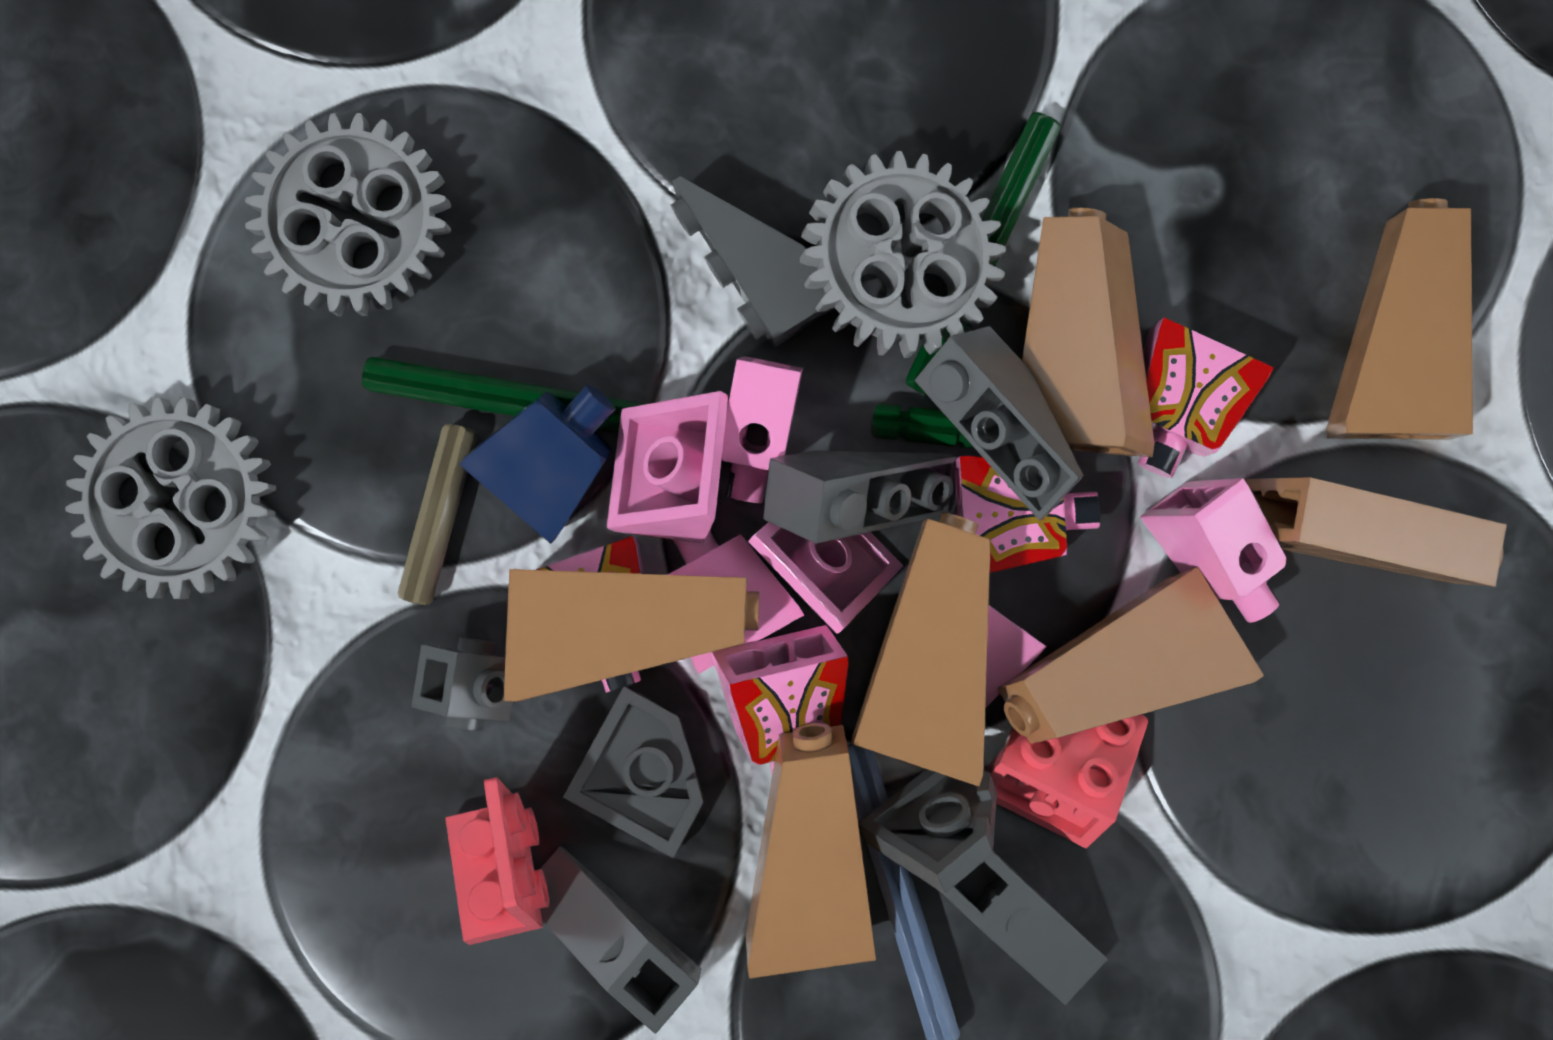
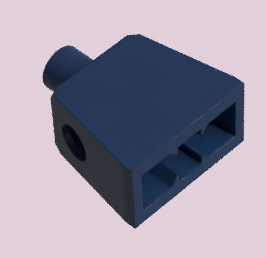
M589 384L578 393L567 407L554 395L546 391L477 445L459 465L551 544L560 534L612 451L609 444L595 432L615 411V407L604 394Z

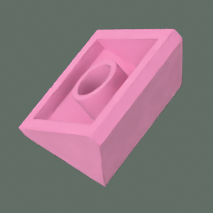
M717 391L621 409L607 520L608 529L621 533L704 544L716 515L728 403L727 394Z
M768 522L748 541L756 552L836 634L841 632L904 567L871 532L816 544Z

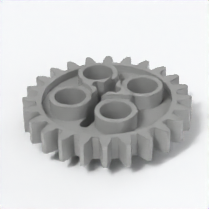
M331 113L328 120V131L321 132L309 119L305 121L307 139L299 142L287 132L283 134L284 142L289 150L284 157L269 150L264 153L268 161L275 167L271 174L253 172L252 178L265 188L263 195H253L245 199V203L261 212V217L245 223V228L254 235L265 236L263 240L251 248L252 253L261 259L274 258L264 270L266 276L274 281L287 277L281 291L293 299L305 291L304 304L313 310H317L323 304L326 297L329 311L336 316L342 317L348 301H351L354 310L358 314L368 316L370 298H375L384 308L390 310L392 309L391 290L397 287L411 298L415 294L408 278L413 273L429 280L432 277L429 269L422 263L425 256L444 257L445 253L432 241L433 235L450 233L451 228L445 221L436 218L435 214L451 208V203L446 196L431 193L440 188L445 181L438 171L424 172L431 164L432 158L424 149L410 154L415 141L406 131L392 140L393 128L384 119H381L376 124L371 133L369 123L361 113L355 114L350 129H346L343 121L335 113ZM332 164H344V177L340 183L334 187L322 188L320 179L325 168ZM391 186L402 187V199L395 208L389 211L377 210V198L381 191ZM303 192L310 193L347 212H352L356 208L369 221L399 229V236L394 239L389 238L352 219H345L342 223L327 209L300 202L299 195ZM308 220H320L321 228L316 240L308 245H298L297 232L300 226ZM367 242L377 243L379 251L374 263L367 268H354L353 256L356 249Z
M896 151L889 163L888 169H885L882 161L874 154L870 156L865 164V175L855 165L850 164L842 175L844 185L831 179L824 189L823 193L829 202L816 199L809 214L819 223H808L801 237L817 246L805 249L800 257V263L817 267L818 270L808 277L804 285L806 289L823 288L826 293L815 308L817 312L827 311L835 307L840 313L832 327L835 332L845 328L850 323L857 327L854 336L855 346L859 347L872 335L877 337L878 355L881 356L891 348L894 341H898L903 357L910 358L916 352L919 340L929 355L934 354L942 347V336L948 340L950 336L964 333L962 324L973 329L984 319L977 307L987 309L996 301L997 296L986 286L996 285L1004 278L1005 272L989 263L998 260L1006 252V247L990 243L988 238L999 229L1001 224L1000 221L981 220L979 215L989 204L988 198L970 202L966 197L971 189L973 180L968 178L957 186L949 182L952 171L951 164L947 163L935 175L929 172L928 155L922 154L913 168H907L902 151ZM897 201L904 205L905 219L901 224L899 211L895 205ZM928 213L937 217L942 224L943 234L936 235L926 231L920 223L919 214ZM859 214H869L877 218L882 225L883 235L874 236L864 232L858 225L856 216ZM901 240L902 254L893 253L892 250ZM904 256L913 257V261L905 269ZM931 273L941 277L947 285L948 295L940 297L929 292L924 284V274ZM870 274L880 278L886 285L887 297L876 298L869 295L862 287L861 276ZM904 285L907 299L911 304L909 309L904 308L901 303V292Z
M154 397L151 414L143 405L131 403L128 410L129 423L116 416H107L106 422L112 435L108 438L93 433L87 435L89 442L97 450L93 457L75 455L73 459L79 466L87 470L85 478L70 479L66 482V486L82 492V500L71 503L65 507V510L69 513L83 515L85 520L83 524L71 532V535L75 538H92L94 542L85 551L83 558L91 561L107 558L100 574L102 578L116 579L125 573L122 590L138 592L146 583L147 598L163 599L168 587L174 599H189L192 583L200 593L214 592L213 574L223 581H234L237 579L231 561L253 563L256 560L252 552L245 545L249 540H268L269 537L255 526L257 518L275 517L276 511L260 505V497L276 491V485L258 481L257 475L265 471L271 464L266 459L249 458L248 455L259 443L257 438L247 435L235 440L242 424L239 420L228 417L218 424L220 417L219 408L205 404L197 414L196 402L180 397L175 410L169 400ZM183 439L189 448V458L181 469L175 471L169 463V452L176 442ZM142 453L146 454V460L154 473L153 475L145 471L139 463V456ZM132 476L137 483L138 494L136 500L129 507L125 508L119 499V489L121 484ZM164 486L179 489V492L172 498L179 511L165 508L164 505L170 501L171 497ZM220 489L226 499V508L220 518L212 522L206 515L205 501L212 491ZM189 522L199 527L204 534L205 541L202 544L197 542V536ZM168 526L173 532L175 544L172 552L167 557L162 558L155 549V538L163 527Z

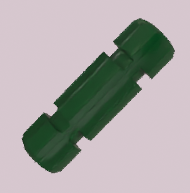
M882 403L876 405L873 410L871 432L876 438L896 440L899 435L905 436V441L945 446H954L956 442H962L963 448L975 449L941 410L910 407L908 411H901L900 405Z

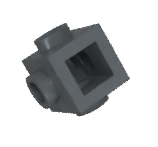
M459 637L457 648L421 644L411 707L445 716L446 726L459 729L481 731L483 730L484 720L510 722L513 702L504 701L506 656L495 654L497 642Z

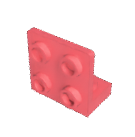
M1140 714L1032 744L1029 743L1026 736L1019 734L1011 727L1003 749L985 769L991 773L997 790L996 804L1087 849L1117 819L1148 725V719Z
M498 777L484 780L487 808L445 817L463 941L468 945L543 928L541 909L549 907L546 879L542 869L534 870L530 848L531 846L539 845V833L534 812L531 807L524 809L519 794L517 792L511 793Z

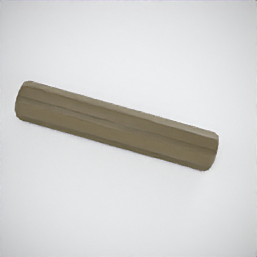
M445 424L442 427L397 592L398 597L404 601L419 605H430L433 601L468 473L459 464L474 449L477 439L476 432L469 428L455 424Z

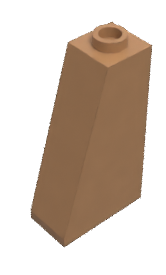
M1420 199L1409 202L1407 209L1386 221L1328 420L1327 439L1451 440L1473 434L1471 208H1448V201L1445 199Z
M1091 208L1069 209L1068 217H1043L1022 362L1031 370L1071 451L1153 458L1154 438L1128 232L1106 220V213Z
M1311 477L1244 479L1282 550L1453 584L1496 587L1498 570L1504 555L1503 542L1507 524Z
M941 512L938 522L926 519L922 523L851 740L854 745L980 786L984 769L990 539L975 534L978 523L954 514Z
M1198 567L1166 578L997 689L1005 701L1004 711L1008 721L1019 734L1026 736L1029 743L1032 744L1254 683L1264 675Z
M509 569L504 701L517 702L744 644L746 630H758L759 592L747 591L748 579L741 577Z
M808 723L797 727L793 732L779 734L746 928L749 979L876 960L850 759L843 725L830 727L824 723Z

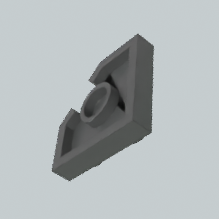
M628 686L623 687L563 798L674 858L705 800L680 715Z
M926 769L858 822V827L865 843L945 894L993 854L997 790L991 773L984 769L980 786Z

